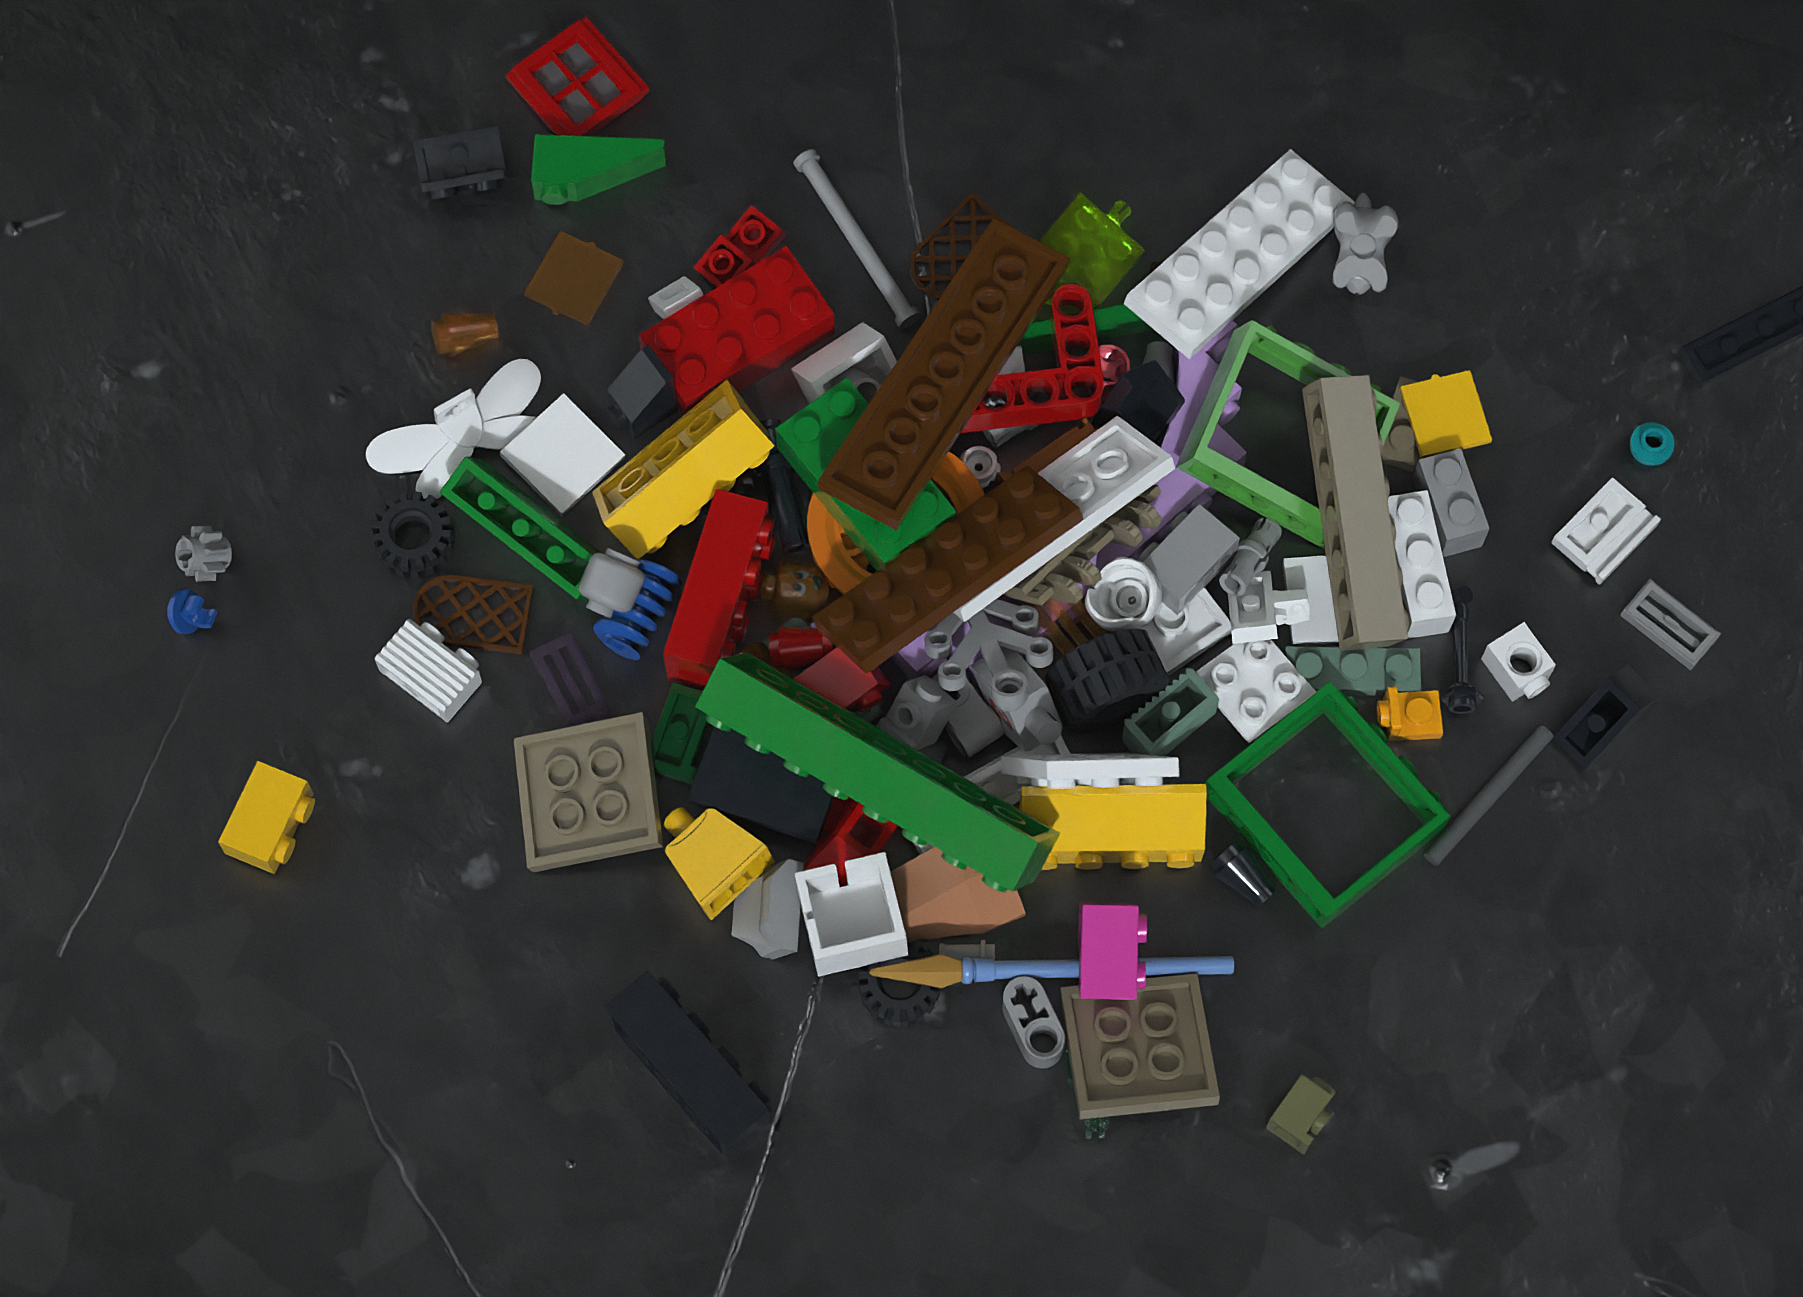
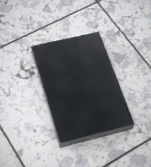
M714 727L688 797L689 804L704 809L714 808L723 815L818 844L835 796L822 788L824 782L811 774L808 777H803L788 770L783 765L785 759L771 751L769 754H763L752 749L744 742L746 736L731 728L728 732Z

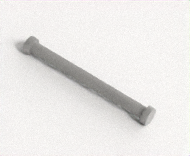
M814 149L803 152L794 160V166L798 172L805 173L896 314L895 322L900 329H905L913 325L920 319V311L916 306H910L818 163L820 157Z

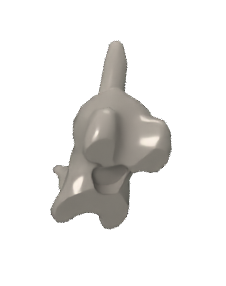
M1361 193L1355 201V206L1351 202L1345 201L1336 208L1334 215V231L1341 247L1333 272V284L1337 288L1346 286L1355 295L1365 293L1370 287L1374 292H1381L1386 289L1388 275L1384 261V248L1398 229V216L1395 210L1390 206H1383L1380 209L1371 208V201L1368 195Z

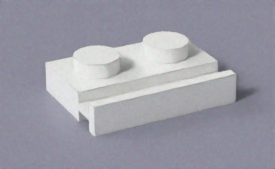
M1612 477L1554 536L1551 543L1584 572L1587 570L1596 578L1595 581L1600 585L1658 526L1661 519L1657 515L1654 517L1649 513L1641 501Z

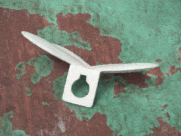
M528 359L511 361L499 369L486 383L476 400L473 390L468 389L434 409L436 424L405 426L377 436L366 449V458L369 465L376 471L387 474L410 473L423 470L417 481L416 491L422 492L425 499H427L428 495L436 499L443 496L440 490L465 456H472L475 447L502 450L537 418L534 416H521L520 414L529 405L540 386L541 375L538 367Z

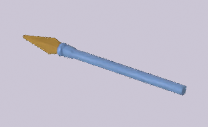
M937 954L871 969L870 975L944 988L958 982L970 984L973 980L974 982L994 981V979H1015L1022 976L1031 978L1079 977V959L994 961L993 959L974 958L972 961L970 957L957 959L945 954ZM1233 956L1138 958V961H1146V976L1234 973Z

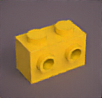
M257 761L219 838L218 843L224 853L275 874L279 864H286L292 855L296 842L292 837L299 823H306L313 811L315 798H312L314 793L308 781Z

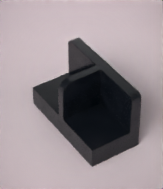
M1155 359L1121 375L1091 421V424L1102 427L1116 416H1119L1157 444L1185 403V399Z

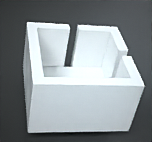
M885 852L844 861L848 885L839 887L835 864L794 873L818 977L908 956L906 934Z

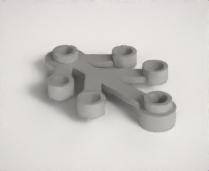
M996 599L967 620L971 629L951 658L943 662L938 668L939 684L947 691H957L963 688L966 684V668L977 652L981 650L992 676L991 697L993 702L1001 710L1013 712L1019 710L1028 699V681L1022 672L1009 668L1000 646L1026 654V661L1030 666L1043 668L1050 665L1053 661V645L1047 638L1030 637L1039 629V616L1035 608L1031 606H1017ZM952 613L940 621L935 629L930 630L925 635V650L929 657L944 659L952 653V635L962 624L963 620ZM986 614L1011 621L1012 630L990 623ZM938 642L944 643V644H941V645H934L935 643H938ZM1043 651L1044 653L1037 654L1034 652ZM956 674L957 676L948 677L947 675Z

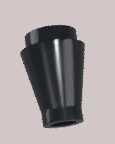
M1237 839L1210 863L1217 871L1214 876L1251 901L1256 908L1277 890L1270 883L1249 846L1243 847Z

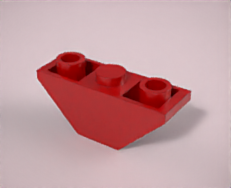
M849 798L803 865V871L835 864L839 887L847 886L844 861L880 853L898 825L890 820L887 823H882L872 819L863 813L862 808L864 805Z

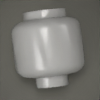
M610 548L606 549L605 554H593L578 585L581 595L589 599L586 608L609 618L612 617L614 610L621 613L631 611L645 581L644 573L638 569L640 562Z

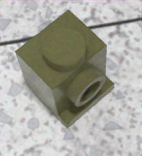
M1301 1075L1270 1118L1266 1128L1304 1155L1314 1138L1308 1135L1309 1131L1317 1136L1333 1114L1326 1107L1335 1095V1090L1317 1077L1313 1076L1310 1080Z

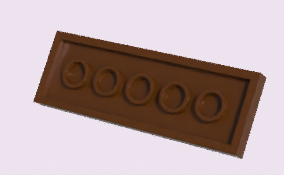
M1027 465L822 609L812 618L817 629L867 674L1083 520L1080 508Z

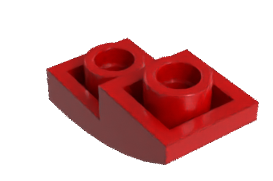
M751 205L725 237L721 234L693 268L713 285L719 287L767 258L787 234Z

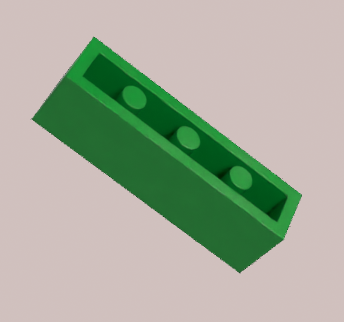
M465 456L440 490V493L575 599L589 600L581 595L578 585L590 557L595 553L601 552L482 459Z

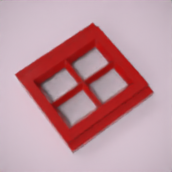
M587 17L573 23L512 67V70L506 74V79L555 135L592 136L642 100L643 96L650 92L649 87Z

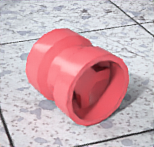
M1114 345L1099 346L1103 379L1111 380L1104 381L1102 401L1106 400L1121 375L1130 371V360L1126 352ZM1086 387L1088 393L1092 396L1094 393Z

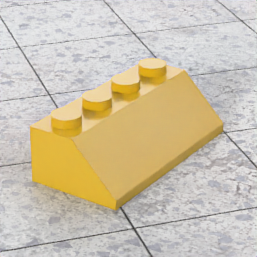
M725 380L598 486L592 494L605 526L636 559H640L644 554H651L660 549L666 542L667 535L680 524L687 525L700 514L702 506L713 498L716 489L729 491L735 484L736 478L745 470L756 468L762 464L769 456L774 444L767 430L730 382Z
M1206 784L1119 785V787L1075 786V788L1021 787L1019 810L1060 833L1041 870L1055 869L1057 864L1076 863V868L1085 870L1101 868L1103 863H1121L1123 868L1140 869L1149 866V862H1167V866L1171 868H1188L1194 866V862H1201L1205 851Z

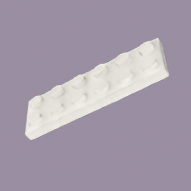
M1290 149L1126 296L1124 305L1188 359H1191L1335 227L1334 215L1336 208L1346 201L1354 205L1355 202Z
M1119 416L1106 423L1038 472L1041 477L1080 508L1083 520L953 613L964 622L970 619L1173 471L1175 465L1172 456Z

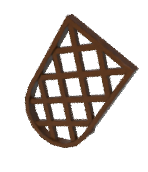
M972 192L919 243L912 253L910 273L913 283L923 294L932 299L939 300L943 293L935 291V282H949L956 274V262L965 261L968 256L956 255L955 242H971L973 249L981 235H976V222H991L994 218L1013 229L1015 228ZM970 204L971 216H958ZM975 204L988 215L976 216ZM955 222H971V235L955 236ZM950 223V236H937ZM950 242L951 255L934 256V243ZM929 244V256H918ZM929 262L930 276H917L915 263ZM935 262H951V275H935ZM921 282H930V289Z
M441 575L427 581L417 592L413 602V617L416 624L421 626L422 624L419 619L431 612L439 622L435 628L438 631L444 628L451 637L445 638L442 642L444 645L522 655L527 625L530 620L529 614L534 586L463 575ZM443 582H459L460 584L449 591ZM473 584L490 586V588L479 594ZM438 585L445 594L431 603L425 593L431 587ZM467 586L475 596V599L462 607L453 595ZM503 588L521 590V592L510 598ZM498 590L506 602L493 611L484 599ZM527 595L523 615L515 603ZM422 599V601L425 603L427 607H425L421 611H418V607ZM449 599L457 611L444 620L436 610V607ZM480 603L488 615L474 623L466 612ZM511 607L519 619L505 627L497 616ZM462 616L470 628L456 636L449 627V624ZM493 620L501 632L487 640L479 628ZM522 624L518 644L510 632ZM475 633L481 642L466 641L464 639ZM505 636L512 646L497 645L495 643Z

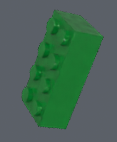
M846 378L776 427V442L778 450L875 570L878 571L956 516V510L930 479L896 531L817 488L819 478L869 405L849 379Z

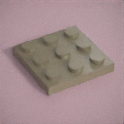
M643 712L513 738L527 868L530 871L538 872L663 847L648 716Z
M1197 973L1147 978L1145 989H1137V1000L1082 999L1079 997V985L1060 987V1002L1079 1119L1219 1104V1089Z

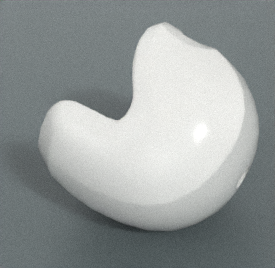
M1117 557L1109 562L1101 570V577L1103 579L1095 585L1094 589L1088 588L1085 597L1086 609L1092 619L1105 630L1114 632L1124 629H1141L1152 620L1160 607L1163 594L1162 585L1151 569L1138 560ZM1136 598V603L1131 605L1130 601Z

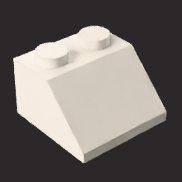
M862 322L792 367L791 370L809 404L846 378L849 379L869 404L897 361L884 335Z

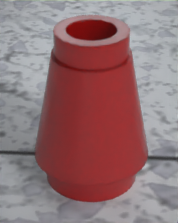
M782 626L779 631L771 632L769 636V652L774 667H784L787 671L819 661L836 648L817 628Z

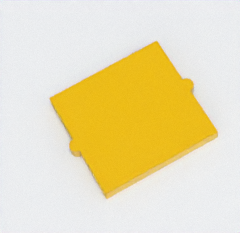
M1470 370L1443 377L1433 374L1430 380L1400 386V393L1421 459L1460 448L1463 450L1492 442Z

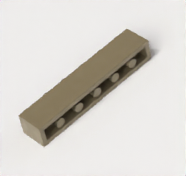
M1369 375L1319 378L1302 388L1339 648L1340 651L1389 647L1408 639L1409 616L1407 610L1403 607L1401 594L1403 575L1401 567L1396 561L1394 547L1396 528L1394 522L1390 519L1388 506L1390 487L1388 479L1383 473L1381 459L1383 440L1380 433L1377 432L1375 418L1377 407L1376 394L1371 389Z

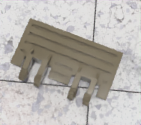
M1152 485L1002 596L1041 606L1049 598L1069 604H1076L1084 597L1082 589L1076 583L1095 586L1103 579L1101 571L1090 560L1106 544L1111 541L1112 543L1136 547L1144 540L1142 532L1138 527L1150 528L1152 530L1161 524V515L1150 504L1161 493L1159 486Z

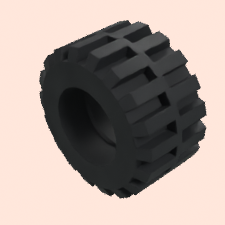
M1124 629L1094 638L1061 657L1045 675V681L1067 728L1071 731L1095 730L1132 716V713H1138L1139 708L1145 707V702H1151L1152 696L1158 697L1159 691H1165L1166 685H1170L1168 674L1148 632L1141 629Z

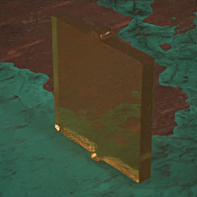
M560 231L525 290L524 295L551 308L554 315L561 313L588 326L623 266V260L596 248V244L593 241L585 243Z

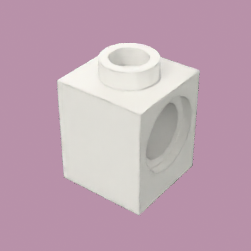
M1525 622L1487 645L1481 658L1512 702L1524 694L1530 699L1545 690L1550 685L1548 679L1556 666ZM1516 658L1523 659L1528 662L1532 671L1528 673L1518 672L1512 667L1510 660Z

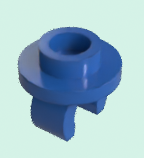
M189 589L176 591L172 595L167 607L169 623L180 634H191L198 627L211 628L218 612L215 609H204L202 605L205 599Z

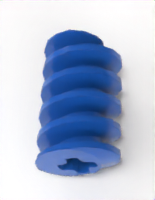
M641 559L635 560L640 562L638 569L644 573L645 581L631 611L621 613L614 610L611 618L602 615L603 619L597 620L593 626L597 637L608 648L631 660H639L641 657L632 648L633 644L647 647L649 640L641 633V630L645 629L655 632L658 627L649 618L650 614L664 617L666 610L658 603V600L672 602L675 597L666 588L667 584L681 587L683 583L681 578L668 568Z

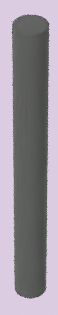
M1540 725L1424 853V857L1431 864L1438 866L1551 741L1554 736L1549 729Z

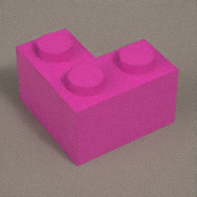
M1079 902L1080 998L1137 1000V989H1145L1146 961H1138V943H1146L1147 915L1139 913L1138 905L1134 903Z

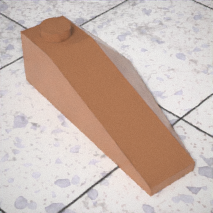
M936 847L931 848L890 872L908 942L915 940H926V942L938 941L945 937L969 935V937L985 935L1026 915L1017 890L1013 892L1007 890L1006 893H1002L992 889L982 882L981 878L983 875L969 866L966 869H960L949 864L941 857L943 851Z

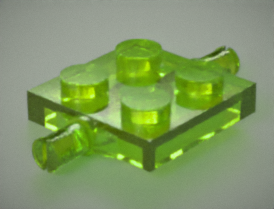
M1080 193L1038 241L1070 258L1068 269L1054 288V293L1063 285L1077 284L1088 291L1092 307L1096 309L1145 250L1120 227L1127 216L1131 214V208L1128 205L1118 215V212L1126 202L1117 201L1106 215ZM1053 295L1048 299L1046 304H1052Z

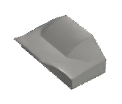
M787 859L769 867L734 899L731 934L733 937L753 946L761 957L775 959L797 952L801 903L794 873L803 871L804 862Z

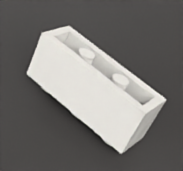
M1428 490L1389 496L1390 519L1394 522L1396 528V540L1394 543L1396 561L1400 565L1403 575L1401 585L1403 607L1407 610L1409 616L1408 639L1447 633L1450 631L1456 617V612Z

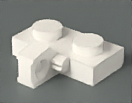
M1271 571L1257 572L1243 595L1238 596L1237 591L1235 595L1228 593L1233 644L1245 642L1258 643L1263 640L1278 639L1276 624L1282 625L1286 623L1292 625L1310 620L1307 589L1273 590Z

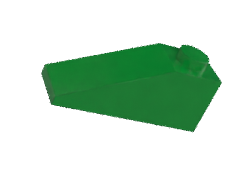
M535 134L531 178L534 198L551 205H561L567 201H580L666 166L667 160L665 140Z

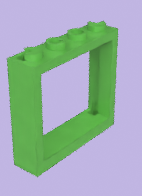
M1251 320L1233 331L1176 468L1266 518L1275 520L1279 525L1325 549L1319 508L1208 447L1247 352L1305 385H1309L1319 378L1351 376V372L1346 367L1336 363H1328L1315 356L1314 351L1309 346L1299 342H1291L1278 335L1277 330L1273 326L1264 327ZM1370 384L1377 399L1375 411L1377 432L1380 433L1384 445L1400 403L1381 393V387Z

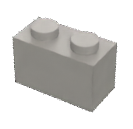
M1462 449L1419 459L1412 480L1417 492L1428 490L1443 557L1482 547L1490 528Z
M1200 504L1190 514L1185 511L1180 513L1169 526L1167 532L1170 534L1160 545L1156 542L1151 543L1138 559V561L1148 566L1160 581L1163 590L1161 602L1177 615L1235 556L1238 549L1240 537Z

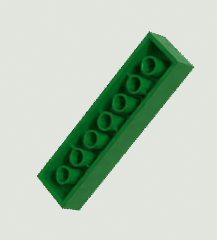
M749 653L720 658L695 706L707 714L705 720L711 725L728 732L731 728L746 736L744 742L752 749L763 754H769L771 751L785 759L783 765L788 770L803 777H808L811 774L824 782L822 788L829 794L843 800H847L850 797L864 805L862 811L867 816L882 823H887L890 820L903 828L901 834L905 838L921 846H926L927 843L943 851L941 857L946 862L960 869H966L969 866L983 875L981 878L983 883L999 892L1006 893L1007 890L1013 892L1034 882L1060 835L1058 831Z

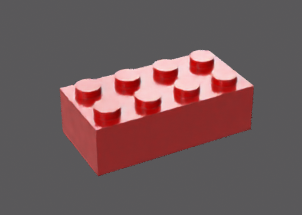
M785 246L640 333V348L642 349L649 344L674 378L677 407L685 415L725 380H728L735 390L740 392L834 335V312L791 251Z
M720 489L715 490L663 652L668 681L704 690L719 659L734 656L736 641L744 642L750 624V616L747 615L749 600L757 601L763 582V575H759L762 559L770 560L776 540V535L772 534L775 520L769 519L768 502Z

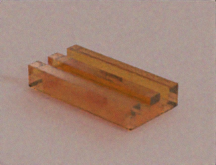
M1049 598L1045 605L1055 615L1076 644L1080 646L1088 642V639L1056 600ZM1020 600L1024 606H1031L1037 610L1039 625L1063 655L1075 649L1041 605ZM1081 600L1076 604L1067 603L1094 638L1107 634L1092 619Z

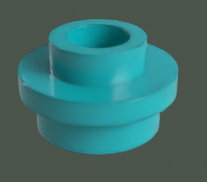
M1648 422L1634 430L1629 445L1631 453L1637 461L1644 465L1656 466L1670 458L1674 451L1675 442L1672 433L1665 426L1655 422ZM1653 437L1660 442V446L1652 448L1646 443L1645 439Z

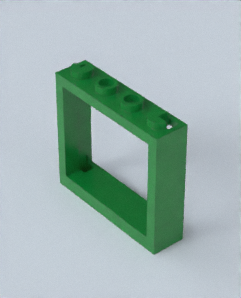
M1328 682L1207 779L1205 783L1208 800L1321 928H1324L1440 833L1450 818V815L1446 812L1448 809L1439 800L1441 796L1432 789L1427 791L1417 779L1418 773L1412 763L1402 755L1397 757L1386 745L1388 740L1383 731L1373 722L1367 724L1356 711L1358 706L1351 695L1347 698L1331 682ZM1323 713L1423 824L1334 898L1234 786Z

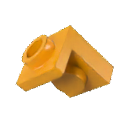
M1397 686L1387 687L1383 700L1377 701V721L1379 728L1386 727L1388 742L1439 739L1442 737L1443 726L1439 690L1398 693Z

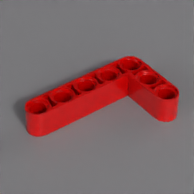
M1066 284L1058 288L1052 297L1050 325L1057 368L998 375L961 433L1078 420L1092 417L1098 412L1102 402L1104 379L1092 301L1084 287L1077 284ZM1071 305L1077 307L1081 312L1078 315L1068 316L1060 309ZM1072 346H1080L1088 353L1084 356L1075 357L1070 355L1066 349ZM1080 386L1087 387L1094 394L1087 398H1080L1072 390ZM1033 392H1043L1050 399L1044 403H1035L1028 396ZM990 397H999L1006 404L1000 408H991L984 401Z

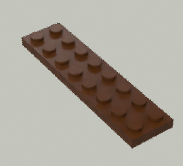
M993 218L819 478L817 488L897 531L1068 269L1070 258Z

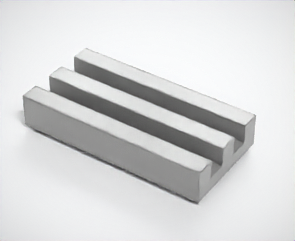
M1651 579L1647 581L1620 615L1689 670L1695 667L1721 635V633ZM1649 595L1703 637L1704 641L1702 643L1680 627V624L1662 613L1645 598ZM1637 608L1640 609L1643 613L1649 616L1652 620L1658 623L1661 627L1667 630L1670 634H1672L1674 637H1676L1679 641H1681L1694 652L1692 653L1687 648H1685L1682 644H1680L1673 637L1667 634L1664 630L1658 627L1655 623L1649 620L1646 616L1640 613L1637 610Z

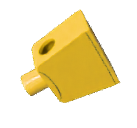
M679 807L672 811L664 821V827L675 837L666 846L664 851L710 920H713L775 863L768 848L760 840L714 808L707 809L695 820L684 807Z

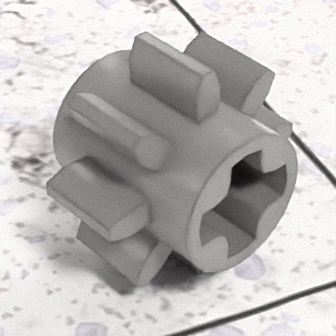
M192 526L191 535H182V538L178 541L175 557L179 568L185 571L186 576H195L196 582L216 581V573L225 572L226 568L230 565L232 550L229 541L222 536L221 531H212L211 526Z

